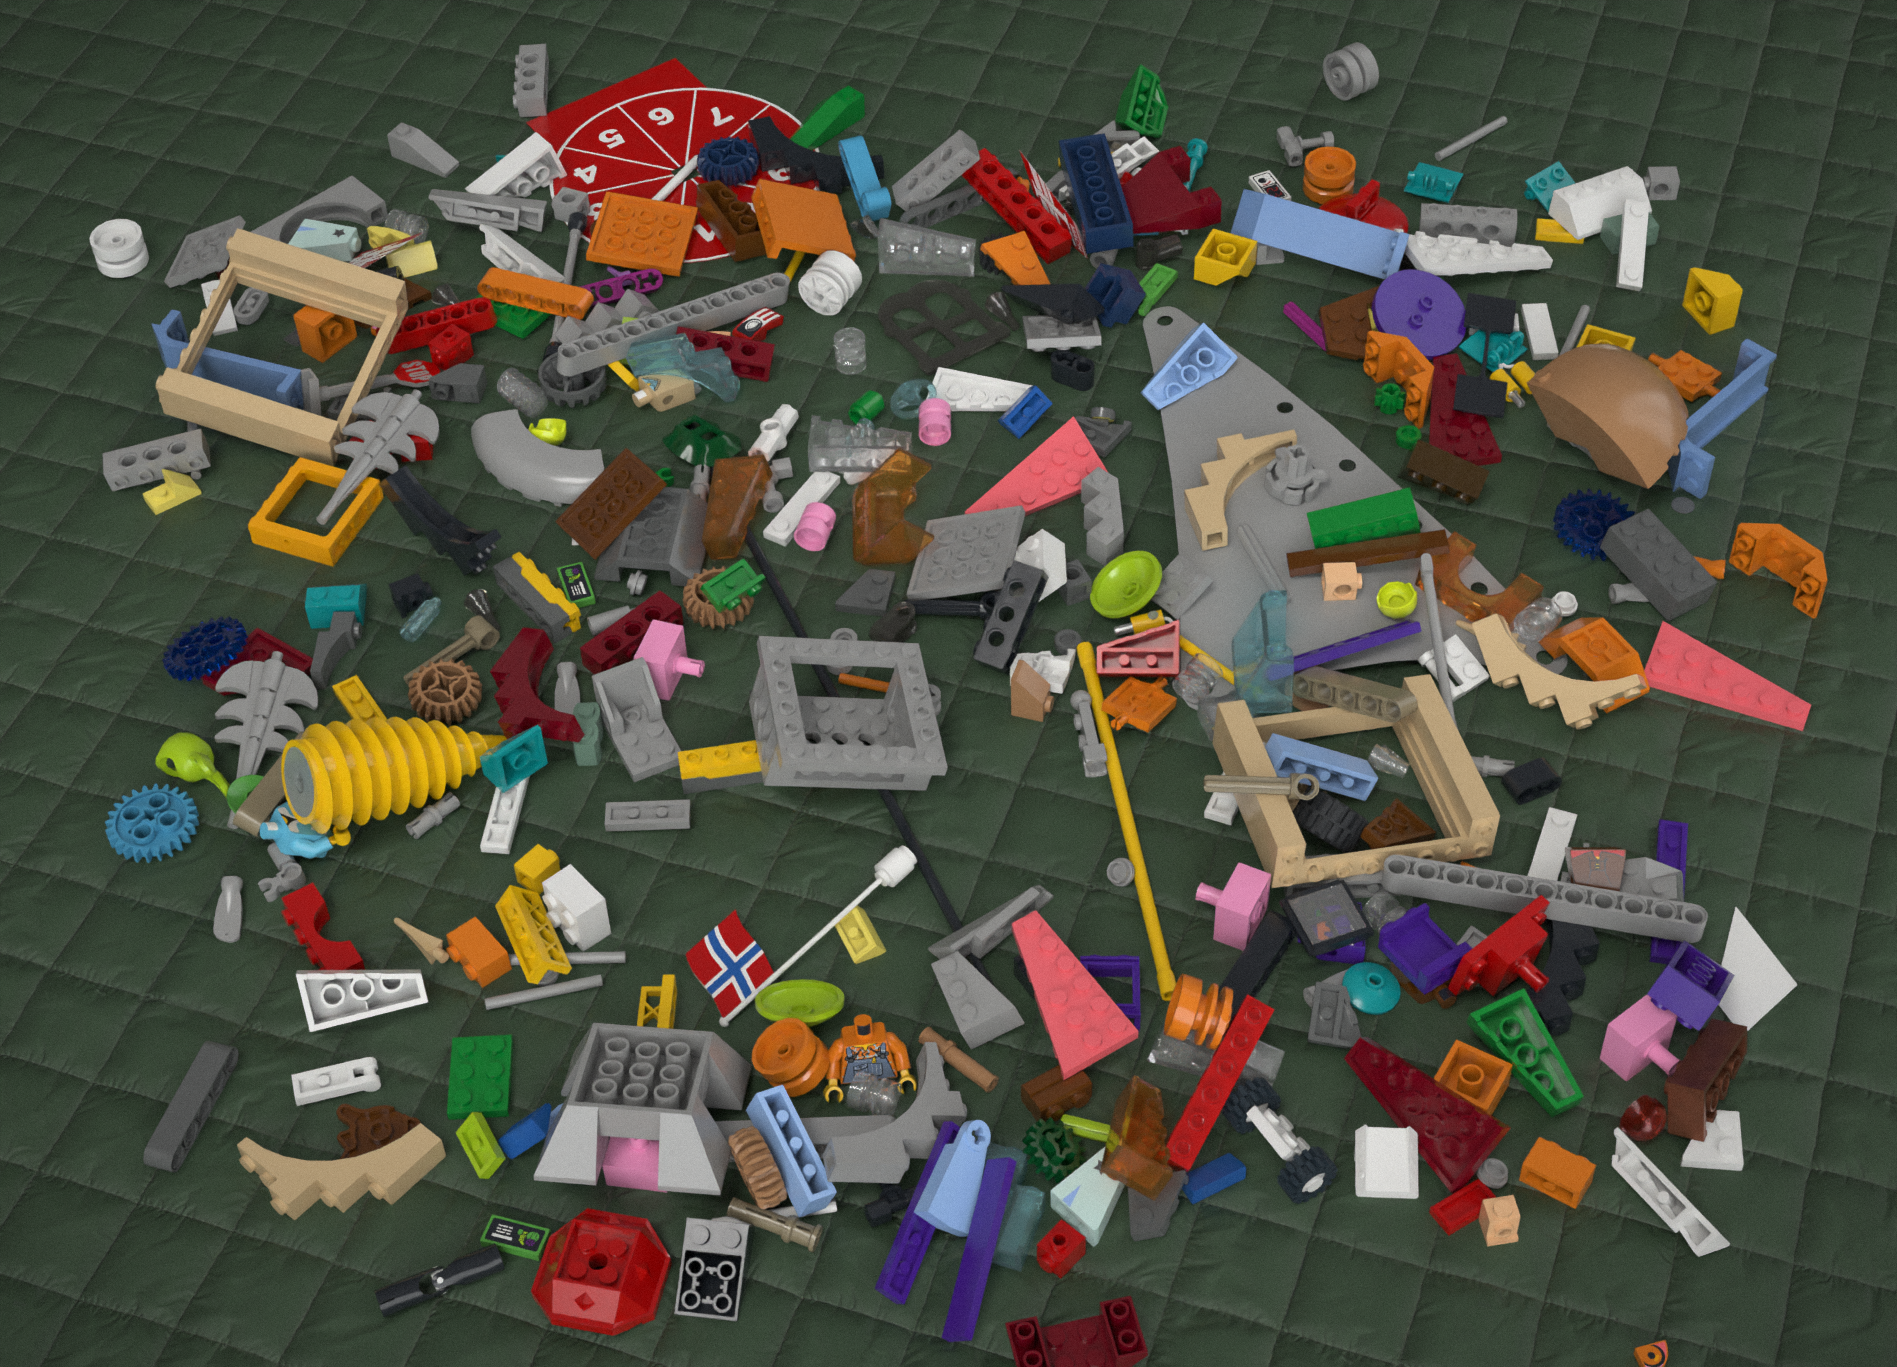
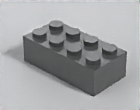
M1649 509L1609 527L1600 546L1606 555L1667 621L1708 602L1717 584V581Z

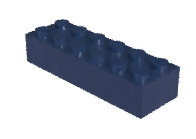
M1105 133L1059 140L1060 164L1086 254L1134 246L1133 223Z

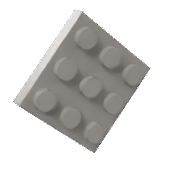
M239 215L186 235L164 282L171 288L177 285H185L193 279H201L207 274L215 271L220 272L225 269L230 257L226 249L227 241L230 236H234L237 228L243 229L246 223L244 219Z
M1048 315L1022 316L1027 349H1032L1033 351H1044L1046 348L1069 350L1071 347L1081 346L1083 349H1093L1095 346L1101 345V333L1096 316L1084 322H1073L1071 324L1064 323Z

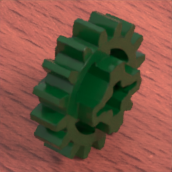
M1041 1118L1025 1132L1026 1136L1022 1139V1142L1027 1145L1022 1151L1031 1157L1027 1163L1035 1164L1037 1166L1035 1173H1045V1180L1047 1181L1054 1177L1056 1183L1059 1184L1087 1162V1159L1081 1156L1086 1152V1148L1078 1145L1082 1139L1080 1137H1073V1128L1071 1127L1066 1130L1061 1120L1055 1124L1052 1118H1048L1046 1121Z

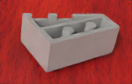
M958 951L931 964L958 1028L971 1050L1024 1024L1016 1007Z

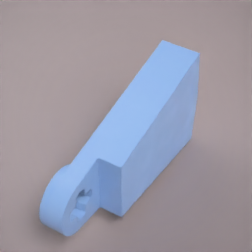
M981 1120L966 1121L962 1124L954 1143L945 1144L914 1210V1213L934 1227L959 1237L968 1236L982 1182L986 1151L991 1139L989 1127L985 1122ZM972 1131H975V1135L978 1137L977 1141L972 1136Z

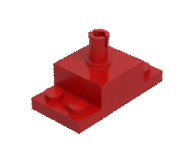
M1540 895L1462 957L1448 989L1457 996L1465 989L1468 991L1472 990L1479 983L1494 997L1520 976L1536 993L1540 989L1542 990L1550 979L1537 969L1533 963L1548 936V933L1540 925L1547 918V915L1544 913L1550 902Z

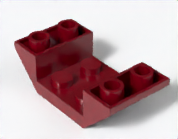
M1131 1295L1100 1302L1099 1315L1042 1328L1039 1326L1037 1316L1005 1323L1016 1367H1132L1148 1356V1350Z

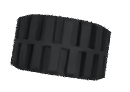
M1307 787L1303 795L1307 794L1311 787ZM1321 790L1310 800L1300 799L1292 811L1299 826L1343 853L1353 852L1361 839L1360 836L1364 828L1369 824L1362 815Z

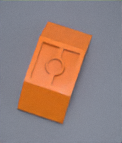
M1377 331L1367 332L1365 360L1363 363L1365 373L1376 383L1394 377L1395 381L1406 390L1407 397L1404 408L1406 418L1418 429L1422 428L1430 404L1434 366L1407 337Z
M1740 523L1737 527L1729 563L1749 576L1762 566L1766 567L1797 588L1792 605L1811 618H1816L1828 580L1823 552L1780 524Z
M1603 617L1579 618L1538 638L1539 644L1554 659L1567 653L1593 682L1617 680L1634 674L1644 678L1647 688L1640 690V695L1630 699L1621 697L1614 700V705L1603 709L1606 713L1650 691L1638 652Z

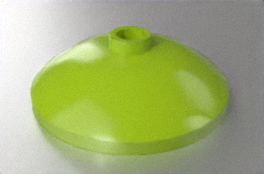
M1132 551L1113 559L1100 571L1091 587L1090 600L1094 609L1100 615L1107 618L1125 617L1142 609L1154 597L1162 579L1160 562L1154 555L1146 551Z
M800 979L775 983L762 989L755 997L756 1010L767 1020L775 1023L786 1018H797L808 1027L829 1020L844 1006V993L835 985L818 980Z

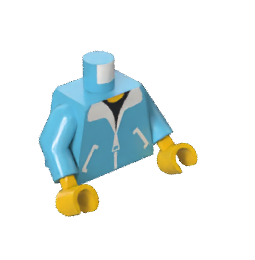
M287 801L274 810L269 822H263L260 825L261 838L273 839L281 853L303 856L308 859L315 857L323 858L329 850L334 848V844L337 843L340 846H345L351 840L348 827L345 830H340L335 825L333 834L330 829L325 834H319L310 824L300 823L291 812Z

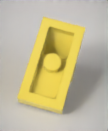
M161 469L165 483L143 493V497L154 514L157 515L202 493L189 475Z

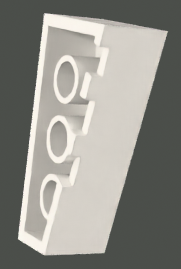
M535 132L465 189L467 193L525 198L531 195V191L537 187L542 186L544 188L551 184V180L556 177L561 179L567 176V173L552 145Z
M421 969L297 970L296 972L310 1032L428 1002Z

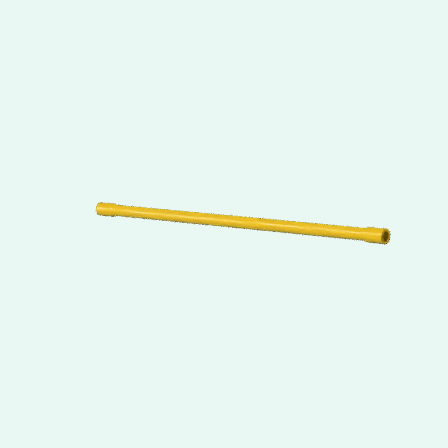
M1082 642L1077 645L1076 650L1080 666L1084 672L1088 693L1092 698L1091 705L1100 742L1104 743L1107 754L1106 767L1129 860L1135 869L1134 881L1157 971L1160 994L1164 1001H1170L1176 980L1171 970L1108 713L1101 710L1104 697L1097 675L1093 647L1089 642Z

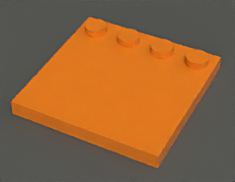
M606 191L588 246L586 260L638 270L656 269L661 274L680 277L697 219L698 208Z

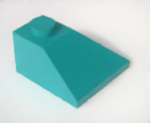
M538 725L501 742L480 756L483 774L503 793L548 764L541 727Z

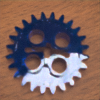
M1590 488L1587 489L1586 494L1579 489L1576 495L1569 493L1567 499L1562 498L1561 503L1558 504L1553 518V522H1555L1554 530L1559 531L1557 538H1565L1564 546L1570 544L1573 546L1571 552L1580 550L1581 557L1588 553L1591 560H1594L1597 555L1600 556L1602 561H1605L1607 555L1600 546L1609 527L1634 516L1635 511H1627L1629 504L1621 505L1620 497L1614 500L1611 499L1610 492L1604 496L1600 489H1598L1596 494H1593Z
M220 616L216 621L210 618L208 623L200 621L198 627L190 626L189 632L182 631V637L174 638L175 644L167 646L169 651L163 653L165 658L162 659L164 667L173 679L178 678L179 681L186 678L189 682L193 677L199 680L204 674L209 677L212 671L219 672L222 665L229 666L230 663L228 661L230 659H237L236 653L244 651L242 646L247 645V632L242 623L237 618L232 620L231 616L225 620L223 616Z

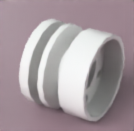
M826 251L818 257L813 266L801 277L798 283L799 293L804 302L817 313L835 315L840 312L848 299L859 289L862 283V274L854 261L845 254L838 251Z

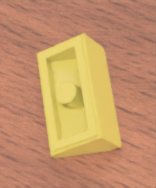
M431 241L399 248L385 256L388 268L399 266L404 278L438 269Z
M858 905L835 925L855 964L886 952L865 910Z

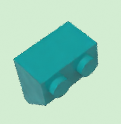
M367 584L307 588L305 610L310 628H330L333 612H355L357 623H361L364 626Z

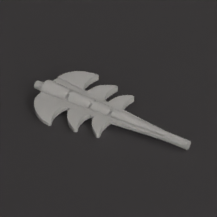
M415 389L411 394H404L403 397L388 392L371 394L361 399L352 407V413L369 416L375 419L376 422L357 421L342 429L344 435L358 437L364 443L348 441L334 447L335 453L348 455L354 458L331 500L316 519L318 523L326 524L338 506L375 468L383 469L391 474L398 471L396 459L389 453L403 455L411 462H414L416 460V449L412 439L407 436L408 434L422 437L431 444L436 443L439 436L438 418L433 410L420 404L419 400L422 397V393L419 390Z
M274 651L271 659L265 660V662L252 660L232 666L222 674L216 684V692L230 691L246 696L243 699L227 702L215 713L217 720L233 719L243 723V726L227 727L215 735L216 743L226 742L240 745L236 779L246 775H256L266 750L283 753L288 740L283 735L274 732L275 729H289L298 734L302 731L304 732L303 723L298 714L291 708L284 706L285 704L297 703L308 706L313 710L317 709V690L312 680L297 668L285 666L282 662L283 653L279 651ZM232 810L227 826L231 829H237L238 827L233 825L235 813Z

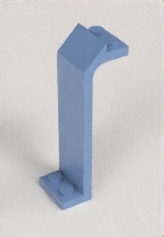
M1247 189L1243 190L1231 234L1258 241L1257 243L1384 280L1399 271L1409 239V234L1395 232Z
M171 310L160 325L151 324L165 367L177 369L180 363L181 352L184 348L188 347L190 342L181 312ZM205 347L192 373L194 376L304 411L300 369Z
M1749 339L1741 343L1733 381L1686 420L1688 430L1685 440H1681L1678 445L1680 450L1678 455L1671 456L1668 461V472L1673 492L1678 487H1681L1699 499L1707 494L1715 457L1702 450V448L1768 392V388L1764 385L1769 365L1776 359V354Z

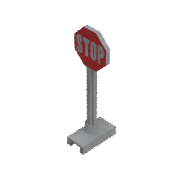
M421 360L400 363L393 371V374L377 376L371 389L388 386L393 383L416 388L429 385V378L441 373V370L435 363ZM310 368L300 370L304 411L321 416L320 402L330 400L332 397L349 394L355 381L330 387L327 385L319 387V379Z

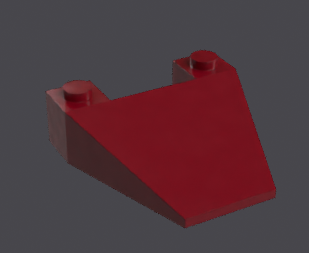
M1181 146L1159 152L1122 187L1133 223V234L1200 229L1221 222L1222 200L1211 186L1191 193L1184 186L1183 183L1190 181L1191 159Z

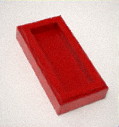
M1477 1179L1431 1206L1429 1213L1446 1234L1450 1236L1479 1218L1482 1200L1496 1198V1196L1480 1179Z

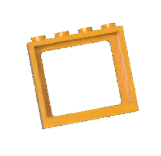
M300 457L290 467L283 480L276 485L270 497L263 502L257 514L250 519L248 530L252 542L334 567L383 500V491L379 486L380 480L367 476L352 492L358 495L327 536L305 532L275 523V520L306 480L338 488L347 470Z

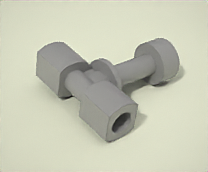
M1284 126L1277 129L1276 139L1280 148L1285 149V158L1289 166L1294 167L1302 164L1303 149L1320 146L1334 147L1332 131L1321 132L1318 138L1302 140L1301 136L1294 137L1290 127Z
M790 458L772 460L773 465L758 468L757 463L740 466L743 486L759 483L760 486L765 487L766 493L762 497L764 509L771 513L780 511L784 506L782 494L776 491L775 485L778 479L793 477Z

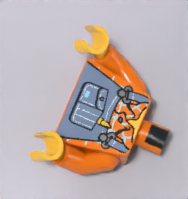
M861 1014L854 1018L853 1026H845L841 1029L840 1038L836 1039L828 1050L830 1066L825 1074V1078L829 1080V1085L823 1091L827 1102H829L828 1094L832 1090L838 1091V1102H841L843 1099V1092L838 1086V1079H840L841 1084L898 1077L897 1072H900L901 1078L898 1085L900 1092L904 1094L902 1083L906 1080L911 1081L914 1091L916 1090L917 1080L909 1073L911 1064L907 1048L893 1032L886 1031L884 1023H872L869 1015Z

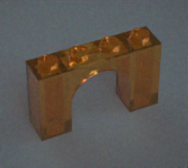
M1454 531L1448 538L1450 553L1431 556L1436 598L1473 622L1497 613L1505 618L1512 632L1538 604L1544 586L1521 573L1506 590L1499 594L1483 595L1470 590L1462 583L1459 574L1471 563L1477 545ZM1419 569L1415 585L1424 591Z

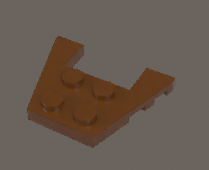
M1379 286L1319 309L1318 314L1328 355L1357 361L1358 358L1365 359L1367 332L1372 331L1368 309H1372V301Z

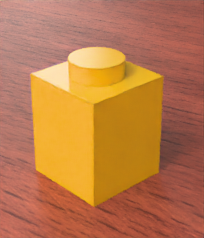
M537 844L514 864L517 882L526 889L537 892L540 895L544 891L542 882L560 871L558 855L554 851L546 850Z

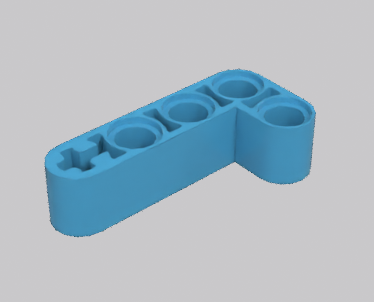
M860 135L838 141L839 152L864 222L868 223L888 218L891 209L890 194L886 187L881 188L863 136Z

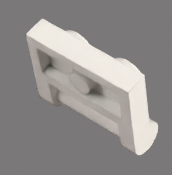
M1456 634L1443 642L1448 672L1460 685L1456 687L1449 678L1453 702L1487 681L1490 676ZM1432 649L1420 656L1418 662L1422 667L1426 666L1438 681L1434 651Z

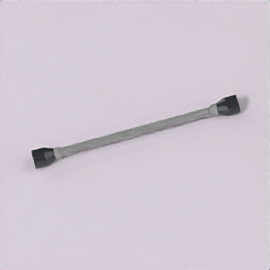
M580 212L572 213L569 216L567 225L570 232V241L563 273L565 278L562 283L571 285L578 243L581 235L586 230L588 221L587 217ZM555 316L552 338L544 350L543 361L550 355L558 352L559 346L562 345V342L555 335L565 321V317Z

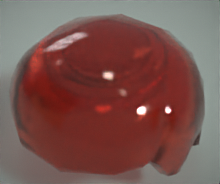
M1642 1095L1626 1109L1620 1119L1619 1128L1635 1141L1651 1140L1664 1130L1668 1118L1666 1108L1656 1098Z

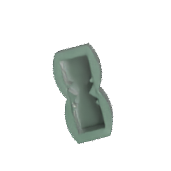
M597 702L577 703L574 707L573 715L576 717L585 735L580 742H572L575 761L578 766L598 765L602 758L601 741L604 735L600 707Z

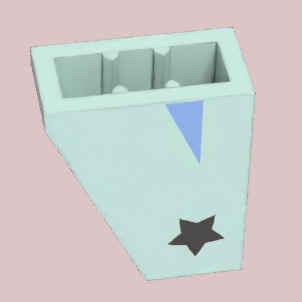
M304 219L290 240L289 245L345 262L351 261L356 252H359L361 239L355 227Z
M1104 1147L1051 1190V1208L1075 1230L1085 1236L1086 1240L1093 1247L1099 1243L1126 1184L1127 1166L1120 1155L1113 1154Z

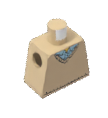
M665 356L639 375L640 391L632 394V399L637 407L640 408L650 403L659 412L696 399L693 380L668 356Z

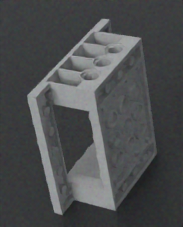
M758 637L757 648L760 667L749 699L764 786L926 791L932 775L945 776L948 767L919 643ZM791 663L894 668V672L884 699L797 696ZM807 739H813L817 744H812ZM834 740H840L844 745H839ZM861 741H867L871 745L866 746Z

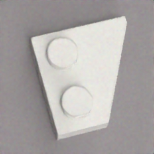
M1717 1110L1714 1122H1706L1707 1136L1704 1142L1691 1139L1682 1156L1681 1167L1742 1171L1744 1162L1739 1112Z

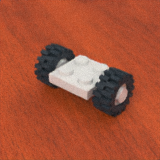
M1256 1077L1253 1081L1249 1079L1245 1081L1244 1086L1239 1085L1236 1092L1232 1091L1229 1095L1231 1098L1226 1100L1222 1108V1114L1238 1133L1253 1132L1254 1127L1259 1129L1279 1156L1288 1161L1285 1164L1286 1168L1280 1170L1279 1173L1281 1175L1277 1176V1183L1291 1201L1297 1204H1301L1302 1201L1305 1203L1309 1201L1310 1197H1317L1318 1192L1321 1191L1322 1193L1325 1191L1324 1187L1326 1185L1330 1186L1333 1182L1331 1179L1337 1175L1335 1173L1338 1171L1337 1166L1319 1146L1316 1148L1314 1146L1310 1147L1301 1137L1296 1138L1291 1131L1294 1128L1291 1122L1282 1114L1279 1117L1275 1114V1109L1280 1107L1281 1098L1267 1080L1263 1077L1260 1079Z

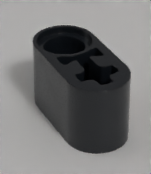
M1057 350L1051 354V378L1055 382L1073 389L1088 391L1094 387L1095 364L1089 358L1067 350Z
M1544 757L1509 770L1501 779V784L1518 805H1523L1548 795L1558 789L1562 783V778Z

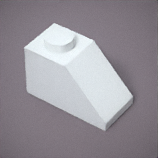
M220 280L201 284L206 307L210 303V295L213 289H217ZM229 299L213 331L214 336L238 331L231 299Z

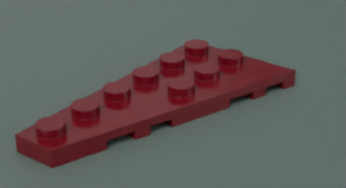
M1458 354L1433 357L1434 374L1431 390L1429 444L1477 466L1501 463L1502 454L1485 415L1453 410L1457 374L1466 375Z
M1360 1037L1344 1058L1399 1128L1410 1126L1418 1133V1152L1451 1193L1457 1192L1466 1185L1511 1128L1369 1037Z

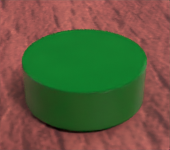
M1405 425L1396 431L1395 441L1401 448L1410 449L1418 439L1421 440L1422 434L1417 427Z

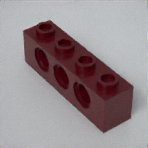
M678 326L672 350V361L678 366L768 382L775 344Z
M659 590L581 646L580 652L583 666L595 675L633 661L652 620L681 626L684 624L681 606Z

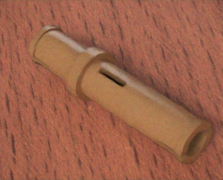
M931 1027L925 1028L920 1034L918 1040L920 1044L936 1042L939 1055H942L944 1063L950 1064L965 1077L984 1089L986 1093H990L996 1087L999 1077L958 1049L954 1041H947Z

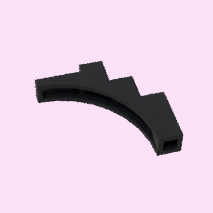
M770 116L748 120L749 138L754 148L757 149L762 172L785 168L790 184L813 180L817 191L832 194L842 193L843 186L851 185L841 156L819 153L796 144L775 126ZM882 155L870 156L878 180L884 179V160Z
M406 465L379 484L412 533L416 535L422 531L438 555L447 551L464 576L471 571L476 575L488 567L485 562L492 558L490 552L497 548L495 542L502 538L497 529L479 531L457 520L429 495Z
M1545 919L1544 923L1548 931L1550 953L1542 973L1550 980L1538 993L1532 987L1526 990L1549 1034L1558 1036L1570 1029L1573 1012L1567 1000H1573L1583 995L1586 976L1580 965H1587L1592 961H1596L1600 943L1591 926Z

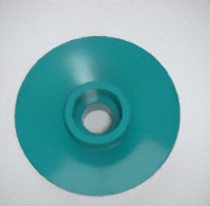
M1362 962L1355 964L1346 971L1342 980V986L1347 988L1351 999L1350 1004L1357 1010L1367 1014L1380 1015L1387 1013L1397 1005L1400 999L1401 990L1398 980L1387 968L1376 963Z

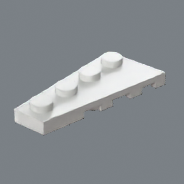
M938 367L926 400L931 398L945 400L950 405L951 411H1007L1032 385Z

